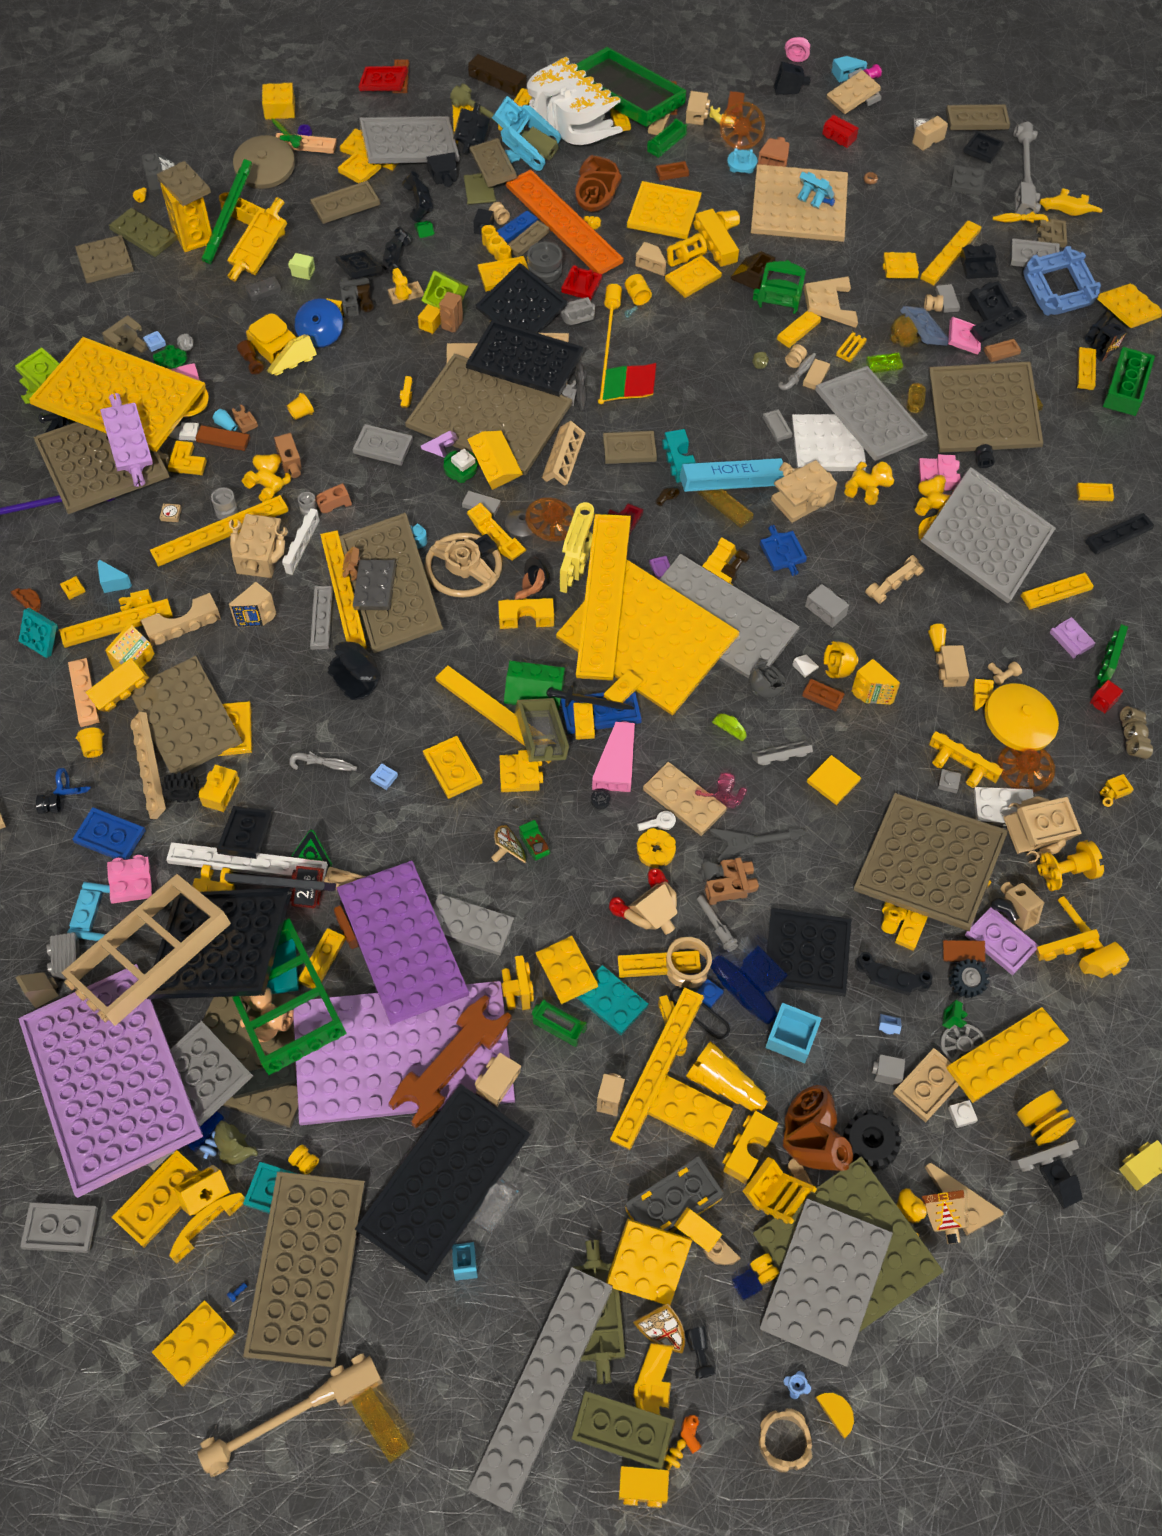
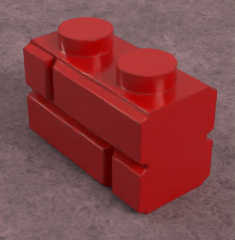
M833 115L824 123L822 135L848 148L857 139L859 128Z

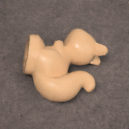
M266 988L265 995L241 996L242 1001L247 1002V1005L252 1010L260 1012V1016L277 1008L271 1003L272 994L269 988ZM290 1010L254 1029L259 1042H267L273 1039L279 1031H287L294 1020V1011ZM248 1016L250 1021L256 1019L253 1016ZM241 1019L240 1025L242 1028H244L245 1025Z

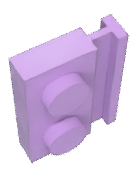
M1072 617L1050 631V634L1073 658L1095 645L1094 640Z

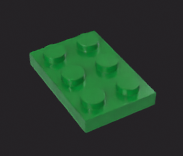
M1121 624L1118 631L1114 630L1111 641L1109 640L1105 648L1107 653L1101 662L1103 667L1097 675L1099 680L1098 688H1101L1110 680L1116 670L1128 626Z

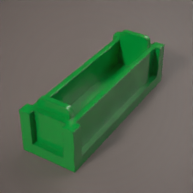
M675 118L669 126L647 142V152L658 158L687 134V124H683L682 121Z

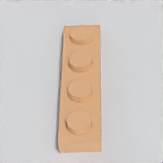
M277 133V134H276V137L280 138V135H284V134H283V133ZM299 135L302 137L298 148L292 147L291 142L285 141L292 150L334 154L337 145L336 138Z
M87 658L68 662L80 727L100 723L97 707L85 693L93 687Z

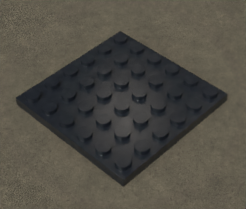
M290 888L200 892L225 913L231 924L147 999L265 995L292 894ZM180 893L175 898L165 930L181 943L209 919L210 916ZM162 938L154 966L174 949L164 938Z

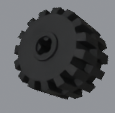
M868 1109L863 1114L861 1111L858 1112L853 1119L851 1118L848 1121L843 1137L851 1145L853 1151L852 1163L862 1156L872 1172H877L878 1169L884 1170L890 1163H893L900 1150L902 1137L899 1136L900 1129L898 1125L893 1124L894 1119L890 1115L887 1118L883 1116L884 1112L878 1110V1113H873V1109ZM869 1138L873 1139V1147L869 1146V1142H866Z

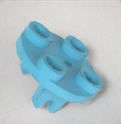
M735 148L727 159L730 171L734 173L746 172L751 174L758 162L753 149L748 151Z

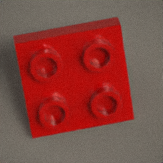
M574 265L561 287V293L579 298L589 297L591 301L602 280V274L593 272L591 269H581Z

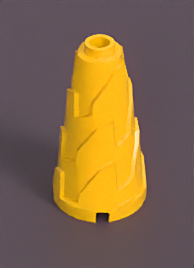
M711 1041L686 1075L690 1080L701 1084L717 1095H723L736 1104H741L752 1112L757 1110L761 1112L768 1103L765 1099V1093L754 1084V1081L738 1068V1065Z

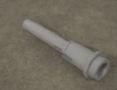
M703 895L699 896L697 901L715 927V933L723 943V949L728 952L735 950L738 947V940L733 938L726 925H722Z

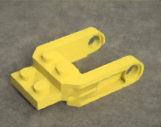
M587 502L580 503L576 507L564 541L562 552L565 553V557L560 569V592L567 593L569 586H573L574 580L579 581L582 574L585 573L593 535L589 529L594 518V507ZM582 510H588L590 513L588 515H583L580 512Z

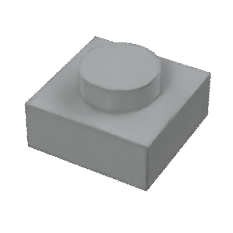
M942 769L938 789L957 793L961 773Z

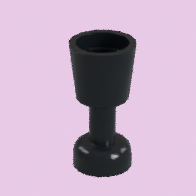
M701 1326L684 1331L690 1352L696 1353L699 1368L695 1370L696 1379L716 1375L715 1368L712 1365H708L704 1351L708 1349L706 1327Z

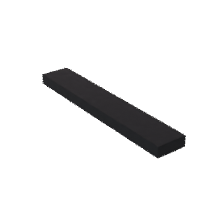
M225 873L224 878L227 882L336 891V883L230 873Z

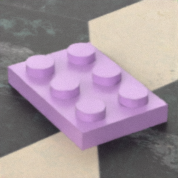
M991 907L971 927L970 932L967 931L965 934L971 941H985V953L1012 976L1034 954L1039 946Z

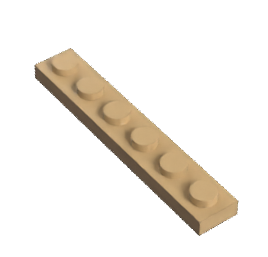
M139 712L131 721V729L133 730L134 745L137 750L140 777L143 781V792L146 796V808L150 819H158L166 810L147 713Z

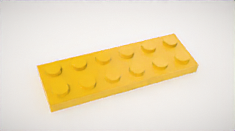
M1041 1007L954 1061L946 1069L972 1103L1065 1045L1069 1039L1044 1008Z

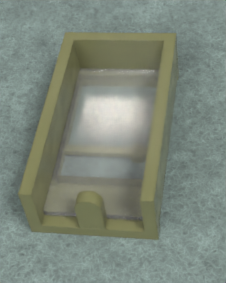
M554 698L517 700L515 715L527 750L529 762L566 760L569 744Z

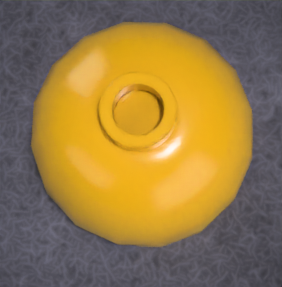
M840 641L831 642L832 645H828L824 653V664L829 669V671L825 670L826 674L830 678H845L855 670L858 664V656L854 648L848 643Z

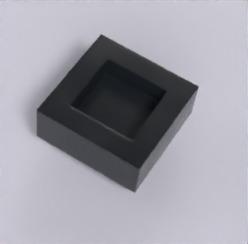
M488 534L473 541L478 545L482 558L497 550L496 543Z

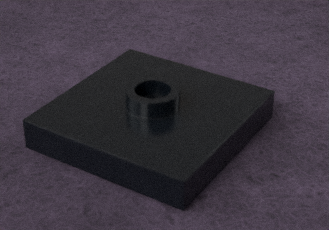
M976 131L965 146L963 153L991 163L1003 147L1004 142Z

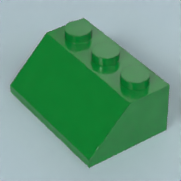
M509 661L504 704L516 705L517 700L547 699L549 697L546 692L550 687L563 691L565 668ZM552 697L559 711L561 698Z

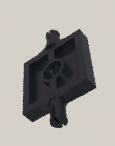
M474 103L473 111L461 108L453 139L464 144L462 154L465 153V155H468L471 146L484 143L490 119L479 114L481 105L478 103Z

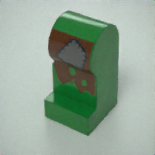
M535 820L519 826V836L535 861L550 855L548 845Z

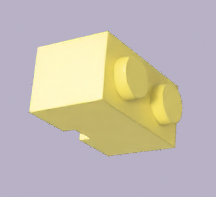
M1158 1140L1153 1144L1146 1142L1138 1149L1140 1151L1138 1155L1134 1156L1132 1153L1122 1161L1124 1165L1119 1170L1136 1191L1162 1173V1145Z

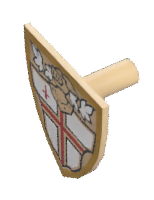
M507 825L498 827L494 832L495 844L499 846V850L491 857L493 861L498 862L509 852L526 863L523 848L514 833Z
M668 1303L633 1321L639 1331L653 1343L675 1346L673 1352L683 1354L685 1332L679 1317Z

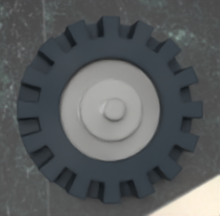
M975 959L961 961L954 965L953 969L949 972L951 976L948 977V980H952V983L949 985L950 987L954 986V993L959 992L958 996L972 998L982 994L988 988L986 985L990 981L987 978L990 976L989 973H985L987 968H982L983 964L981 962L976 963L977 960Z

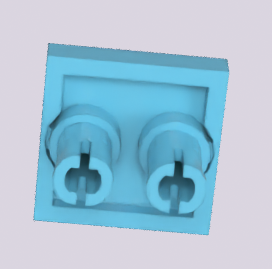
M811 172L801 173L799 178L804 186L797 196L799 200L806 202L812 190L816 194L810 204L819 209L824 197L833 198L834 192L829 181L823 178L819 180Z

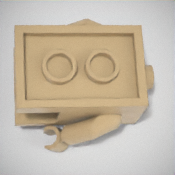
M817 460L802 468H792L790 464L783 462L779 471H783L785 477L774 482L779 492L772 495L771 500L792 523L820 507H825L826 504L833 501L837 482L833 479L831 473L827 472Z
M246 514L243 524L238 521V525L235 528L233 527L234 521L230 520L229 526L233 529V533L230 536V547L237 574L272 578L276 563L284 555V537L288 533L286 527L283 528V531H279L281 518Z
M1036 796L1021 801V804L1011 803L1008 808L1016 807L1017 812L1003 817L1017 854L1028 852L1026 856L1030 854L1035 855V860L1029 861L1030 864L1035 863L1044 852H1049L1052 855L1058 853L1066 845V841L1082 834L1068 797L1050 801L1049 799Z

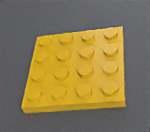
M642 181L627 221V228L688 239L702 193Z

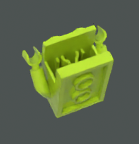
M42 347L15 365L16 370L23 376L19 380L20 383L28 389L25 395H21L25 404L30 403L29 399L60 364Z

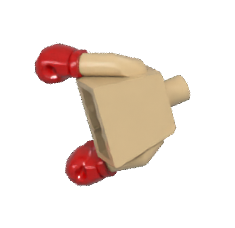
M652 868L647 874L651 889L629 906H626L620 897H614L610 900L609 910L614 916L627 919L644 929L656 930L661 927L666 935L675 929L670 919L677 914L676 892L668 884L664 873L659 868Z

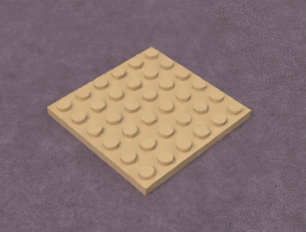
M757 164L751 233L844 242L848 172ZM802 172H811L817 179L821 180L823 178L830 182L829 184L834 192L833 198L835 199L833 206L822 202L819 209L816 206L813 207L810 203L816 192L812 190L806 202L797 198L804 186L799 178Z

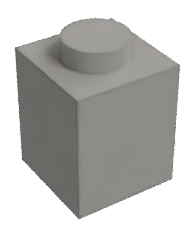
M880 1054L877 1061H873L871 1073L875 1074L874 1081L899 1086L903 1080L905 1059Z

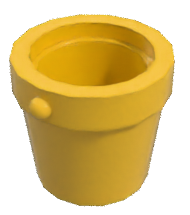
M736 210L716 213L726 230L736 227L740 223V217Z
M299 393L296 399L286 405L294 420L314 413V409L304 393Z
M86 728L77 733L75 738L80 743L84 757L94 758L102 755V738L104 733H102L101 729Z

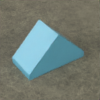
M101 560L97 562L100 584L104 593L132 587L127 574Z
M474 1242L453 1245L452 1255L455 1281L478 1278Z

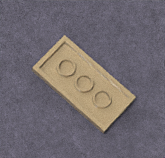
M667 762L643 786V790L700 836L727 810L725 805L670 762Z

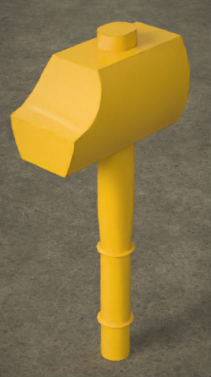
M1065 896L1059 898L1058 902L1077 925L1081 933L1091 931ZM1098 941L1096 946L1092 947L1095 952L1083 957L1079 967L1084 974H1093L1103 978L1111 973L1113 975L1122 971L1121 968L1127 965L1129 958L1117 942L1104 947Z

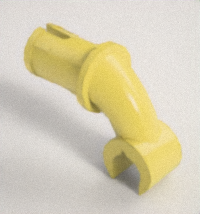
M713 106L710 107L709 116L718 122L720 126L735 127L737 117L726 116L723 113L721 115L720 107L717 110L713 109Z

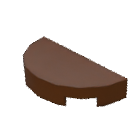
M17 588L11 591L12 596L26 609L31 608L37 613L39 612L41 600L36 591L30 588L22 590Z

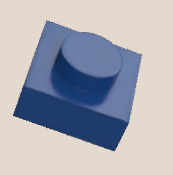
M707 979L696 993L704 996L702 1002L711 1009L723 995L724 991Z

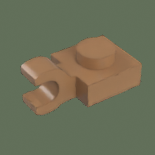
M352 547L345 554L343 562L344 571L342 576L345 578L348 574H351V581L357 578L358 572L355 567L360 560L358 556L359 549L356 547Z

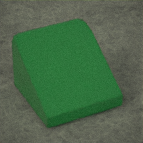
M429 220L414 224L420 238L434 235L433 224Z

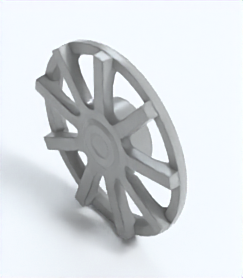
M966 1024L964 1026L966 1027L965 1035L961 1036L956 1025L950 1029L947 1028L942 1034L940 1042L941 1052L945 1058L953 1063L960 1054L964 1056L978 1047L974 1046L973 1042L982 1038L983 1043H985L986 1038L979 1029L973 1025ZM970 1028L975 1030L979 1035L972 1039L969 1038L968 1035ZM953 1029L957 1040L948 1036L947 1033ZM945 1039L954 1043L955 1045L945 1047ZM957 1050V1053L951 1058L947 1051Z

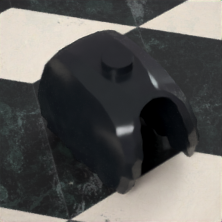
M340 642L336 644L334 652L337 656L330 662L327 673L333 677L336 686L340 687L341 691H344L346 697L350 698V700H363L373 693L380 679L377 664L369 652L358 643Z

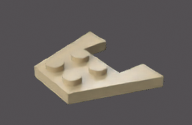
M849 276L805 284L803 289L808 312H813L816 315L855 328L857 327L856 311L840 310L837 291H850Z

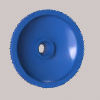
M313 299L306 302L298 310L295 317V330L298 337L304 334L310 336L315 348H323L334 343L339 338L343 329L341 311L333 302L326 299Z

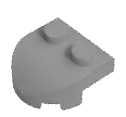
M589 297L571 301L560 312V315L568 325L590 321L595 318V305L591 303Z

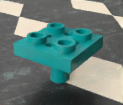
M31 608L24 609L18 641L45 658L50 657L58 626Z

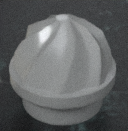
M183 334L177 338V345L181 350L190 351L193 348V338L189 334Z

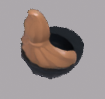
M536 557L527 559L524 567L525 576L522 581L523 590L516 593L515 600L540 593L550 583V573L540 559Z

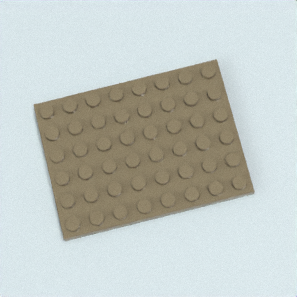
M454 353L405 422L406 427L434 439L448 431L455 432L458 440L454 441V444L451 446L461 450L465 449L473 454L474 452L467 439L483 431H502L523 475L526 476L572 405V399L562 395L558 397L467 369L466 362L468 358Z

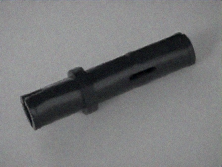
M1107 309L1099 321L1091 326L1090 331L1084 337L1085 342L1092 344L1097 338L1100 329L1107 326L1116 315Z

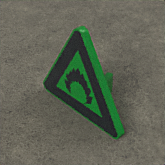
M310 829L291 857L325 861L328 864L327 867H331L332 862L315 831Z

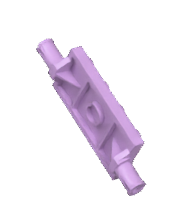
M115 393L116 400L114 395L111 394L109 400L112 407L100 409L117 471H128L132 475L134 486L139 487L138 480L140 485L143 486L145 484L142 474L143 468L147 465H152L153 462L136 403L122 405L120 394Z

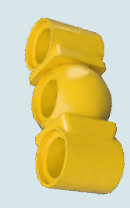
M483 226L481 230L482 244L486 246L488 252L494 255L497 261L510 259L511 247L507 245L505 239L499 236L494 226Z

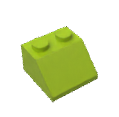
M433 271L421 301L440 309L439 303L444 299L446 292L460 295L463 301L468 286L442 272Z

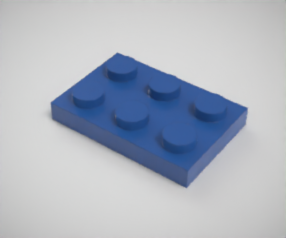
M92 807L72 840L78 845L108 857L127 860L145 833V828Z

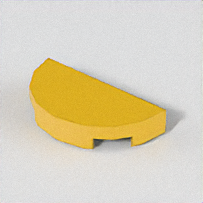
M823 1393L817 1396L816 1400L845 1439L851 1432L854 1424V1416L850 1404L842 1396L835 1393Z

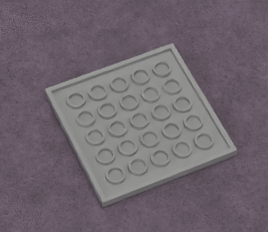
M970 467L920 541L1006 603H1009L1056 528Z

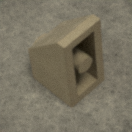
M44 972L15 977L24 994L36 1009L59 996L55 990L58 988V985L54 978H48Z

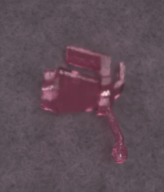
M724 772L720 774L717 780L716 793H702L700 790H696L695 794L703 797H716L725 806L734 809L736 805L741 804L747 789L740 788L736 797L732 796L731 791L735 785V776Z

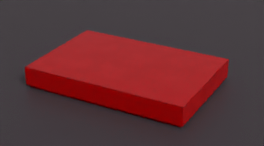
M407 66L365 67L358 86L359 90L401 91L408 72Z

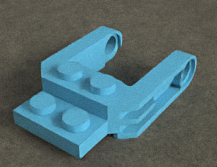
M508 96L503 100L492 117L503 128L501 130L503 142L534 170H542L546 164L545 159L520 135V132L525 125L530 129L533 126L549 137L550 135L554 136L557 143L561 140L560 133L530 105L518 106ZM534 159L538 160L541 164H537Z

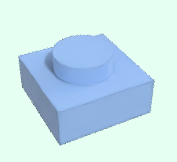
M158 331L143 337L151 352L166 346L165 340Z
M381 764L370 779L378 786L387 790L398 777V774L384 764Z
M880 1014L878 1021L879 1030L886 1034H900L902 1027L901 1018Z

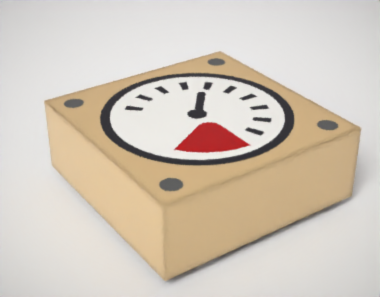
M163 503L160 520L178 522L182 510L181 505Z

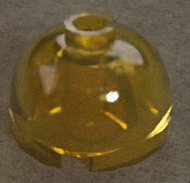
M904 313L891 324L892 335H890V339L894 344L897 343L899 346L907 348L920 342L921 338L916 336L915 333L918 330L909 316L905 318L906 314Z

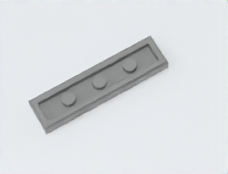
M314 586L310 639L311 650L329 649L333 586Z

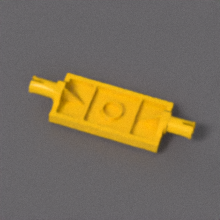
M276 197L270 208H267L265 211L259 208L227 260L229 264L234 265L227 275L229 279L236 282L242 271H247L253 275H256L287 225L286 220L278 216V212L285 204L282 199Z

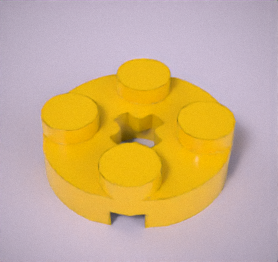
M648 829L647 832L640 836L637 842L636 849L640 861L652 868H658L664 864L665 866L668 865L675 856V839L663 830ZM658 845L662 850L654 852L652 846Z

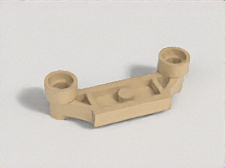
M912 555L904 562L903 567L886 578L881 586L875 582L867 588L865 593L870 598L873 597L878 604H881L887 598L885 595L892 589L896 590L904 580H910L914 574L919 576L925 568Z

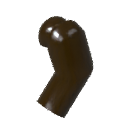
M674 487L662 490L655 503L658 506H663L666 500L677 498L680 494L679 489Z

